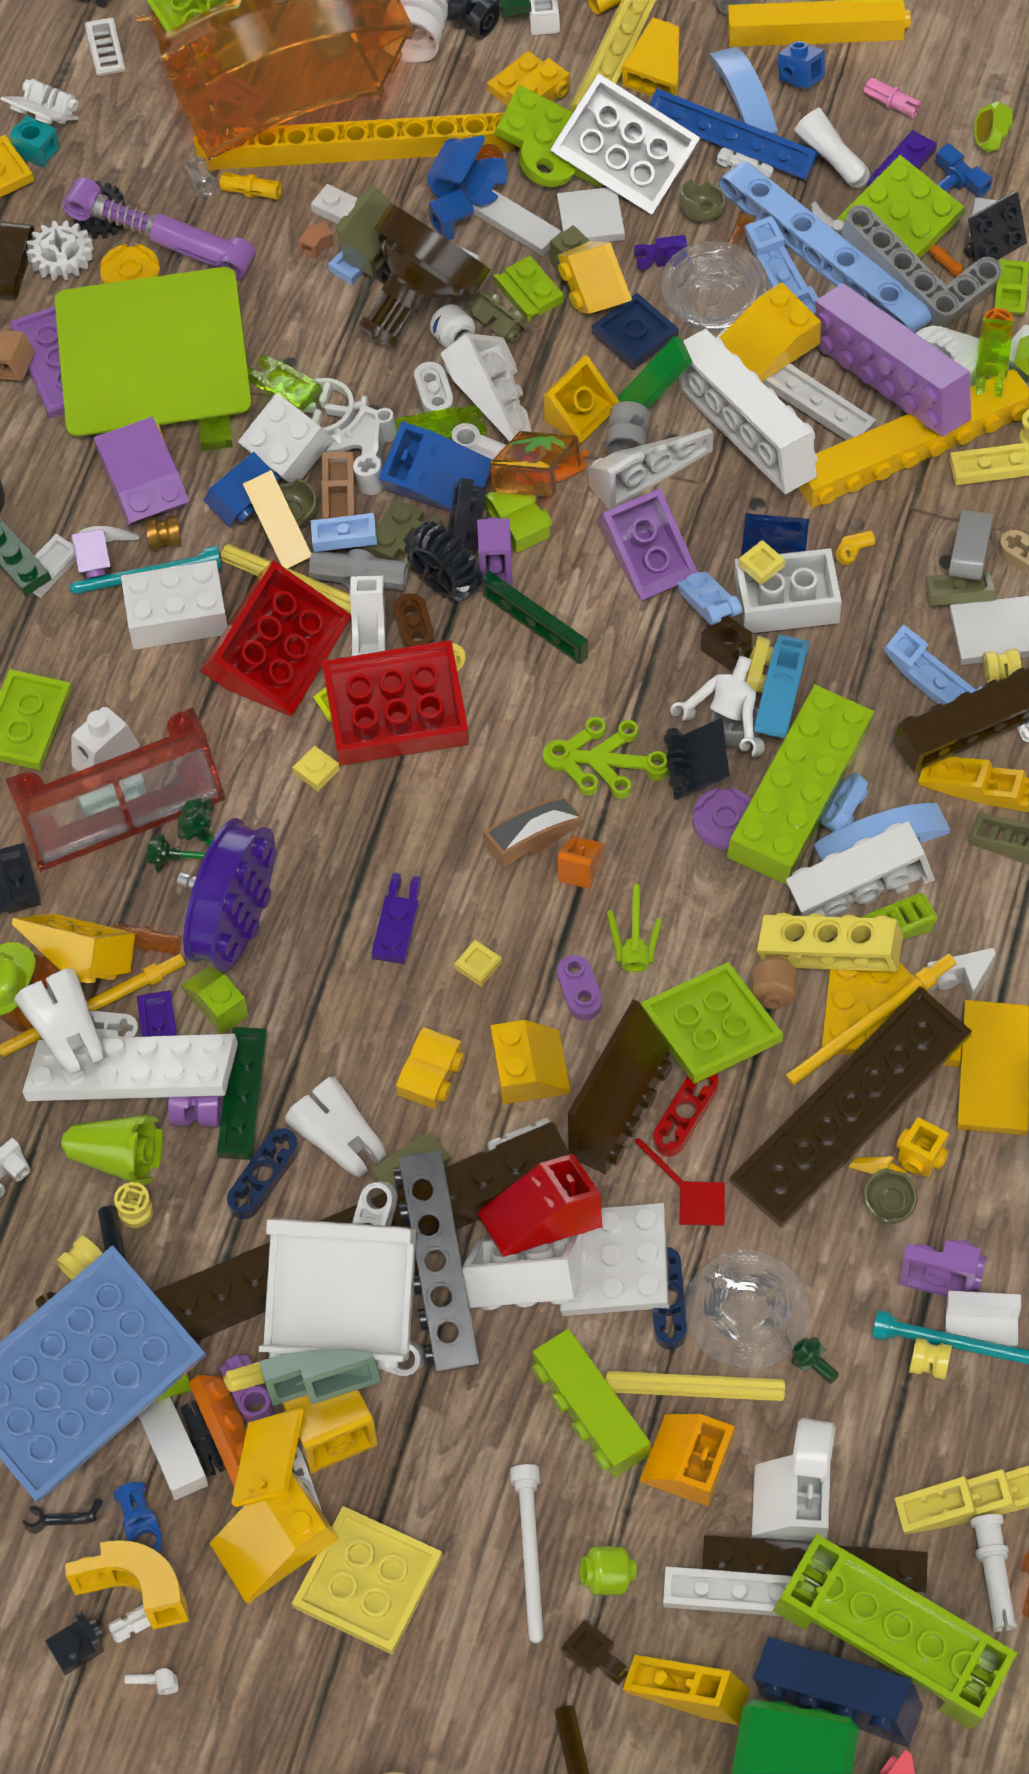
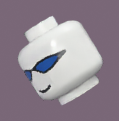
M449 304L441 307L433 315L430 322V331L442 346L448 348L465 333L474 334L475 323L462 308Z

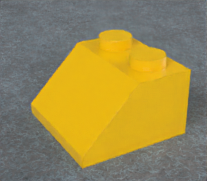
M589 241L558 255L560 275L564 281L568 282L571 290L569 293L570 301L579 313L590 314L632 300L611 242Z
M528 1020L490 1025L502 1105L571 1094L561 1036L558 1029Z

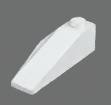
M465 333L440 353L445 362V369L452 377V380L511 443L533 438L528 413L520 405L519 398L523 395L522 388L515 384L513 376L518 372L516 363L504 337Z
M709 428L617 451L605 458H599L588 467L589 487L609 510L617 507L712 452L713 432Z

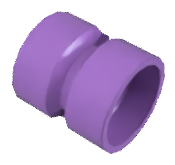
M223 1096L169 1097L168 1116L170 1126H191L194 1121H197L200 1127H220Z

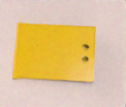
M296 1408L248 1422L231 1503L235 1507L288 1493L304 1413L303 1408Z

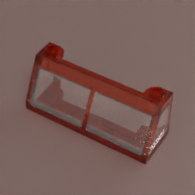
M193 707L179 712L169 719L167 723L169 737L50 783L44 784L40 776L31 772L21 773L5 779L17 821L40 872L178 819L182 814L181 807L189 799L200 797L203 801L211 800L212 805L225 800L224 791L206 734Z

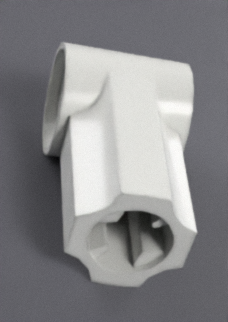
M462 423L457 425L452 431V441L480 453L495 462H511L514 448L481 435L478 428L473 424ZM494 463L492 470L503 474L510 465Z

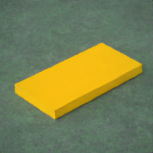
M965 1000L963 1023L972 1030V1033L962 1044L957 1129L1027 1136L1029 1124V1005Z

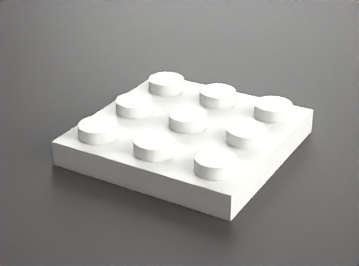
M664 1203L601 1208L603 1227L581 1234V1285L575 1299L560 1304L562 1315L571 1316L669 1308L666 1208Z

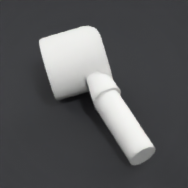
M167 1668L159 1669L155 1674L125 1675V1684H156L159 1695H169L179 1690L177 1676Z

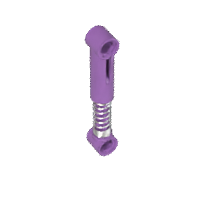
M87 178L75 179L62 203L63 210L76 220L86 221L89 217L93 216L102 220L108 218L109 223L115 221L117 226L123 224L125 229L131 227L132 232L138 230L140 235L144 234L152 243L217 268L229 267L235 271L236 280L243 279L256 253L254 247L242 238L232 237L227 240L159 213L158 215L151 214L148 216L145 211L142 213L138 212V208L133 210L130 209V205L125 207L122 202L120 204L115 203V199L110 201L108 196L102 195L100 187L94 181Z

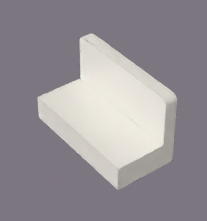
M948 1291L945 1305V1332L1017 1347L1021 1294Z

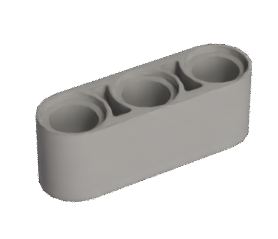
M962 509L949 576L981 581L994 514Z

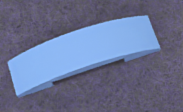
M735 46L710 53L709 59L718 78L724 79L740 112V121L778 135L776 122L765 91L753 66L743 51Z
M773 216L745 225L744 230L748 242L770 289L783 282L816 316L815 300L818 299V296L812 286H806L784 246L785 238Z
M904 624L884 648V651L897 668L918 689L937 704L945 705L954 701L964 692L969 691L972 693L977 691L925 650L929 644Z
M938 803L913 804L886 810L846 825L842 829H838L814 843V849L820 862H822L826 856L848 850L859 840L873 838L883 833L886 828L893 824H902L909 821L920 843L949 834L950 828Z

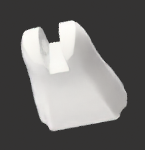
M818 107L804 116L794 128V131L801 140L832 165L852 188H865L871 176L870 171L845 145L821 108Z
M65 968L46 978L48 989H45L42 981L23 988L15 996L14 1001L27 1020L42 1037L60 1065L70 1074L81 1070L73 1050L83 1046L85 1053L93 1064L103 1059L101 1041L90 1016L78 976L73 968Z
M328 1077L312 1091V1098L309 1095L304 1096L289 1109L285 1116V1123L306 1140L320 1148L344 1170L358 1178H361L368 1172L366 1165L357 1155L360 1151L363 1150L377 1164L386 1157L381 1140L368 1125L350 1096L335 1077Z

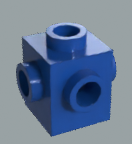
M803 41L791 43L790 46L778 53L779 80L790 83L794 87L810 88L825 77V50L810 46Z

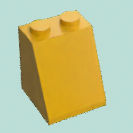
M359 1390L312 1405L308 1395L280 1404L283 1412L300 1407L304 1410L297 1444L303 1454L310 1474L378 1445L374 1420Z

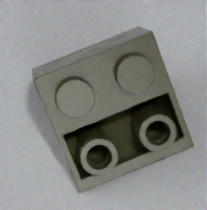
M371 185L366 193H362L357 198L354 208L347 216L345 215L340 219L336 229L345 262L360 269V271L372 278H375L376 271L387 263L377 239L379 233L374 230V227L391 203L374 185Z

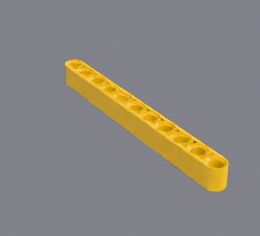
M504 112L209 129L200 131L194 137L197 164L205 170L437 157L445 141L448 139H463L480 135L485 137V141L478 154L507 153L515 150L517 146L494 135Z

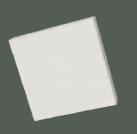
M609 188L557 193L562 232L574 225L590 241L611 242L625 240V231L617 193Z

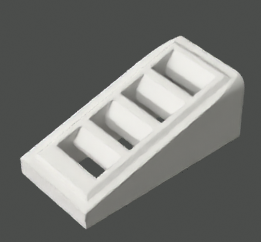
M530 0L532 11L529 12L531 34L559 33L558 1Z
M107 18L85 22V33L97 77L126 72L114 19ZM110 35V38L94 39L95 37ZM112 44L111 47H105L100 49H97L96 47L101 45ZM115 53L113 56L99 58L101 54ZM117 61L116 65L101 67L102 63Z

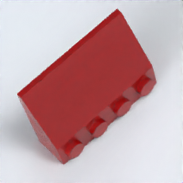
M273 560L256 578L200 669V672L231 692L291 717L322 667V661L326 660L350 620L351 614Z
M452 640L322 661L339 766L469 745L468 726Z

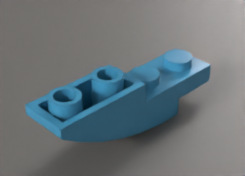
M778 634L753 731L764 733L768 736L786 738L810 641Z

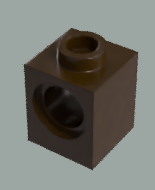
M729 616L722 617L721 622L713 625L709 624L701 632V651L730 671L736 666L739 656L749 658L752 653V632Z

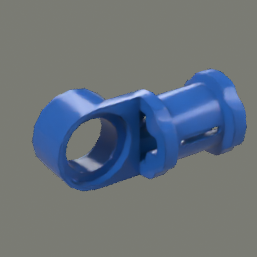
M130 1482L120 1486L113 1492V1497L116 1502L120 1503L124 1515L122 1524L128 1541L136 1542L139 1536L147 1533L152 1534L156 1537V1543L152 1549L161 1553L164 1546L163 1538L154 1511L148 1508L144 1496L146 1492L145 1484L143 1482ZM133 1502L136 1504V1509L132 1507Z

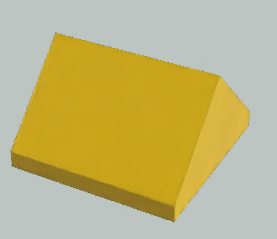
M584 355L544 393V421L578 444L582 443L610 416L611 408L619 403V400L588 355Z

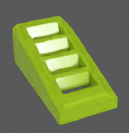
M924 893L909 896L859 917L875 918L876 916H888L892 919H897L903 933V940L930 933L937 921V915ZM903 915H905V917L907 918L909 922L908 924L904 920Z

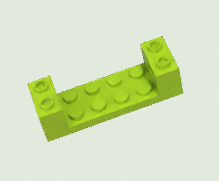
M819 1534L815 1535L772 1611L804 1631L812 1621L900 1675L912 1679V1682L943 1700L938 1709L939 1712L969 1730H972L983 1719L1017 1655L1016 1651Z

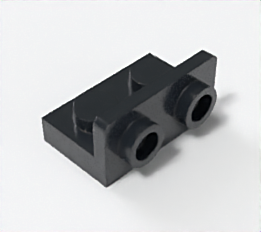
M461 477L454 483L448 530H452L457 538H461L464 545L469 546V550H476L478 548L477 520L482 519L486 489L474 486L473 479Z

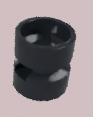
M449 0L447 3L448 15L446 19L459 27H465L466 31L480 39L486 38L493 31L499 20L500 7L491 0Z

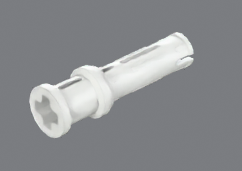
M986 1514L970 1520L971 1528H974L976 1531L978 1549L975 1551L978 1561L983 1563L993 1631L1002 1632L1004 1624L1005 1630L1010 1631L1017 1628V1623L1015 1622L1005 1565L1009 1549L1008 1546L1004 1545L1001 1525L1004 1523V1520L1000 1514Z

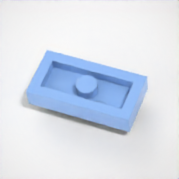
M374 513L311 520L314 552L377 545Z

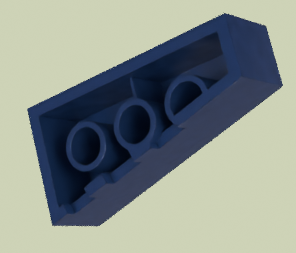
M771 1637L767 1639L753 1677L761 1695L770 1701H785L802 1709H823L834 1715L850 1717L859 1730L907 1748L910 1746L923 1708L920 1697L910 1678Z

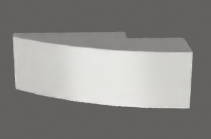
M171 1398L155 1400L138 1417L175 1501L207 1487L208 1482Z

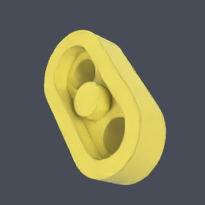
M757 636L749 657L752 662L745 681L755 692L762 694L767 677L766 674L762 673L764 665H770L774 647L769 646L770 639Z

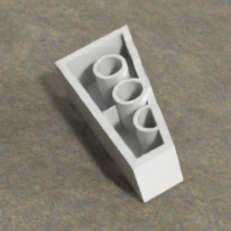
M909 821L902 824H893L886 828L883 833L873 838L861 839L852 848L841 853H832L826 856L822 862L810 868L803 867L796 870L791 877L786 878V882L803 916L821 914L825 917H832L848 911L851 903L857 902L858 904L867 905L877 901V897L882 892L894 889L895 893L898 894L909 890L908 883L921 879L923 884L935 881L925 852Z

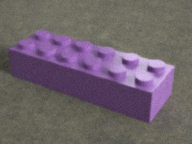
M844 283L815 300L816 317L821 321V340L818 348L823 354L832 357L844 369L853 372L865 384L871 385L886 399L892 400L907 414L913 415L928 429L934 430L942 437L971 419L969 370Z

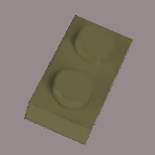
M990 570L982 572L981 581L949 576V574L926 576L925 586L931 606L995 600V587Z

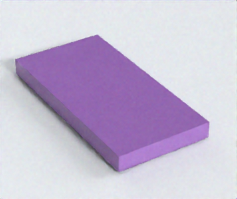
M55 306L9 321L11 331L24 332L35 350L28 370L49 419L65 414Z

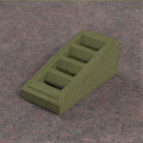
M979 812L968 838L969 844L1029 864V841L1027 846H1025L1027 840H1029V823ZM987 827H993L989 837H983ZM1004 831L1002 840H997L1000 832ZM1014 835L1018 836L1016 843H1011Z

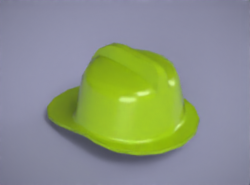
M7 942L0 945V1016L10 1013L18 1007L14 998L20 990L29 985L35 970L36 960L34 953L28 946L18 942Z

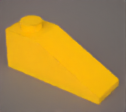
M635 1654L622 1689L626 1693L704 1719L736 1725L740 1723L742 1708L745 1706L750 1689L728 1670Z

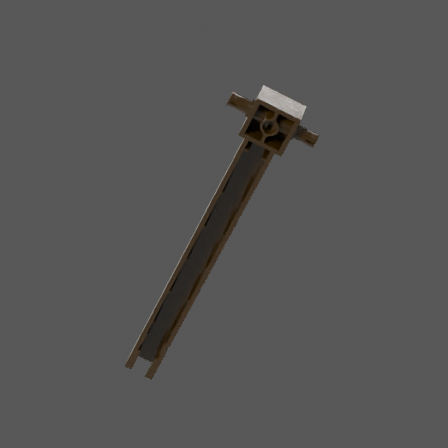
M553 1121L495 1145V1149L483 1153L481 1151L444 1167L455 1230L478 1221L477 1212L540 1163L570 1155ZM422 1182L413 1187L412 1194L416 1199L424 1201L432 1196L433 1190L429 1184ZM399 1188L396 1189L398 1200L390 1226L410 1227V1223L402 1224L399 1203L406 1201L404 1189ZM386 1193L371 1198L373 1205L377 1208H383L387 1203ZM357 1205L319 1221L352 1224ZM424 1218L420 1221L418 1229L423 1235L432 1236L438 1232L439 1224L433 1218ZM270 1242L155 1290L153 1293L195 1342L266 1312ZM48 1292L46 1294L48 1299L50 1300L57 1293ZM43 1295L35 1301L38 1308H41L46 1303Z

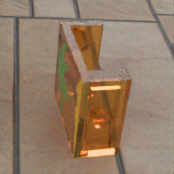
M519 431L490 462L493 492L552 497L556 493L554 468L557 465L579 467L580 465L578 436Z

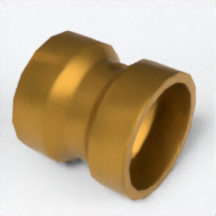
M177 515L167 516L165 520L159 521L155 518L145 519L150 551L159 550L164 545H169L172 548L182 546Z

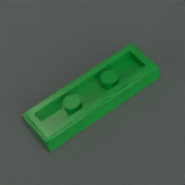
M674 336L618 395L619 402H636L649 409L693 362L683 339Z

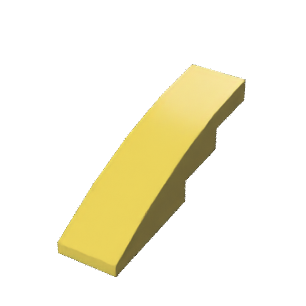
M1029 1466L1009 1472L1001 1469L969 1480L963 1476L894 1498L904 1534L969 1523L972 1518L981 1515H1002L1028 1508Z

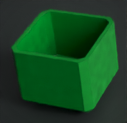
M752 1700L742 1708L731 1774H852L859 1728L850 1717L834 1715L823 1709L808 1710L794 1707L785 1702L776 1701L770 1703Z

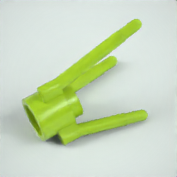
M634 884L632 897V938L627 939L625 945L622 946L614 912L608 910L607 916L616 950V963L621 964V968L625 971L643 972L648 969V964L654 963V950L660 933L662 919H656L649 944L646 946L645 941L639 938L640 885Z

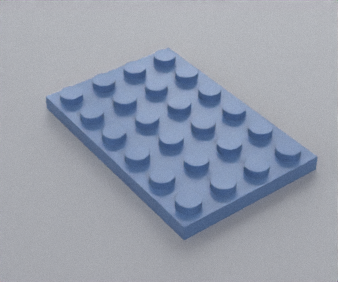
M113 1245L0 1342V1459L38 1503L207 1356Z

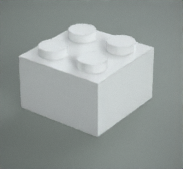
M276 393L238 440V443L249 453L254 451L272 471L286 482L291 483L297 478L303 479L334 439L320 425Z

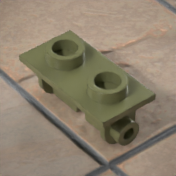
M478 289L477 292L481 296L477 300H471L468 304L470 314L484 325L488 326L496 318L497 320L490 329L500 337H504L506 342H516L520 336L519 331L521 328L527 333L530 331L523 323L525 317L512 306L509 310L501 306L503 300L491 290L484 293Z

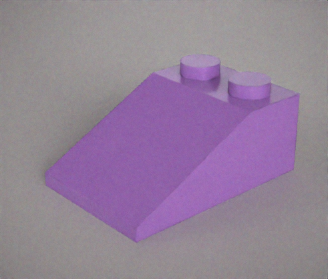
M153 416L93 437L127 527L143 522L145 519H151L182 508L188 504L189 499Z
M661 488L607 510L597 518L614 556L640 601L678 586L677 582L687 579L693 573H697V569Z

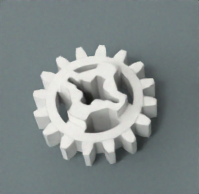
M67 220L63 222L62 226H58L56 221H52V227L50 228L41 225L42 232H33V240L27 241V255L33 271L39 270L42 278L51 274L52 281H55L58 275H62L64 280H68V274L70 273L79 276L78 269H87V261L93 260V245L91 238L88 236V231H81L80 225L77 223L69 227Z

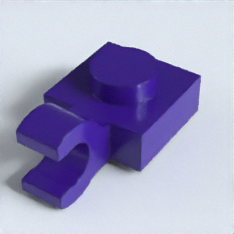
M686 235L655 238V244L653 245L638 244L634 246V256H644V258H637V269L646 270L654 262H656L657 267L687 264Z

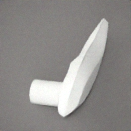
M813 202L811 204L813 214L842 236L841 230L844 223L841 220L834 221L823 212L817 202Z
M91 526L79 531V533L103 529L106 542L140 539V535L108 526Z

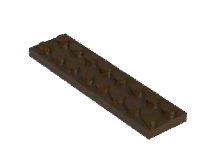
M919 986L730 1177V1182L782 1228L971 1036L972 1030Z

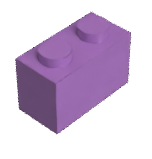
M492 517L477 520L479 564L482 575L484 576L488 571H491L513 586L510 518L500 519Z

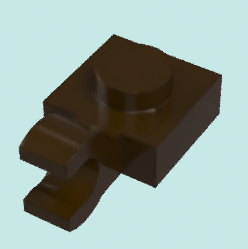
M583 1620L561 1647V1653L590 1676L598 1667L606 1677L619 1686L628 1675L625 1671L627 1666L610 1654L614 1648V1642L586 1620Z

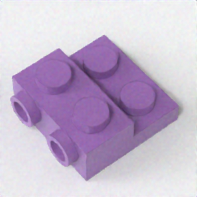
M946 1240L943 1253L935 1251L934 1248L928 1245L917 1244L913 1246L907 1244L899 1285L946 1297L948 1291H979L987 1256L980 1255L981 1248L974 1247L973 1244L964 1240H955L953 1242Z

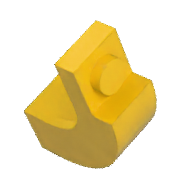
M120 1540L101 1542V1555L83 1557L77 1561L65 1563L66 1577L75 1596L117 1586L130 1587L142 1593L144 1612L153 1630L189 1622L187 1601L173 1568L160 1553L146 1545Z

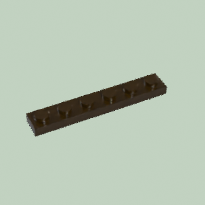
M704 1535L702 1569L792 1576L811 1543ZM837 1545L911 1590L926 1593L928 1552Z

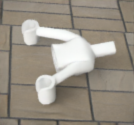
M739 656L732 675L718 674L714 676L686 702L674 703L670 708L673 716H679L683 708L684 715L682 720L690 721L695 717V706L715 690V696L710 708L733 720L739 721L743 718L744 739L739 743L740 750L743 752L748 751L751 743L753 744L752 757L762 755L765 750L763 740L754 737L753 709L756 692L745 681L752 662L747 657Z

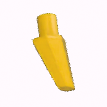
M892 1156L855 1158L848 1166V1168L871 1175L885 1168L907 1173L906 1170L893 1163L895 1158Z

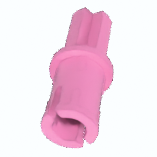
M870 78L864 87L866 95L886 104L887 109L894 108L910 116L912 119L917 116L915 111L919 112L921 109L922 101L904 94L897 86L893 88L875 78Z

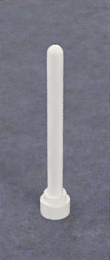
M523 1464L512 1467L510 1469L511 1485L515 1487V1492L519 1493L528 1635L531 1642L540 1643L543 1640L544 1634L534 1492L537 1491V1485L540 1483V1470L537 1465Z

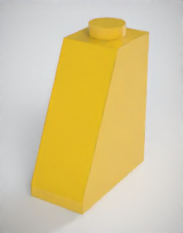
M652 17L622 65V86L653 97L656 88L678 96L679 26Z

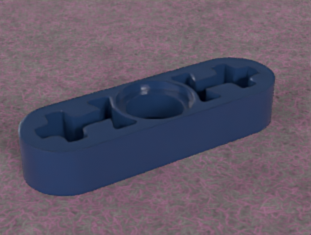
M285 1128L272 1131L229 1190L227 1203L234 1217L249 1219L255 1216L298 1155L299 1147L297 1137L292 1131ZM285 1141H288L289 1149L282 1148L276 1156L277 1164L273 1160L277 1153L276 1143L283 1144ZM262 1166L271 1168L273 1171L271 1178L266 1181L256 1180L253 1177V1173L257 1168ZM247 1183H249L253 1188L249 1194L250 1205L244 1203L241 1207H238L237 1198L244 1199L248 1195L250 1190Z
M667 1247L668 1263L672 1264L669 1266L668 1287L669 1290L676 1293L678 1300L669 1308H653L652 1314L656 1342L662 1348L673 1350L679 1348L685 1342L687 1324L681 1258L676 1250ZM673 1315V1328L677 1332H675V1338H668L667 1333L663 1332L666 1331V1316Z

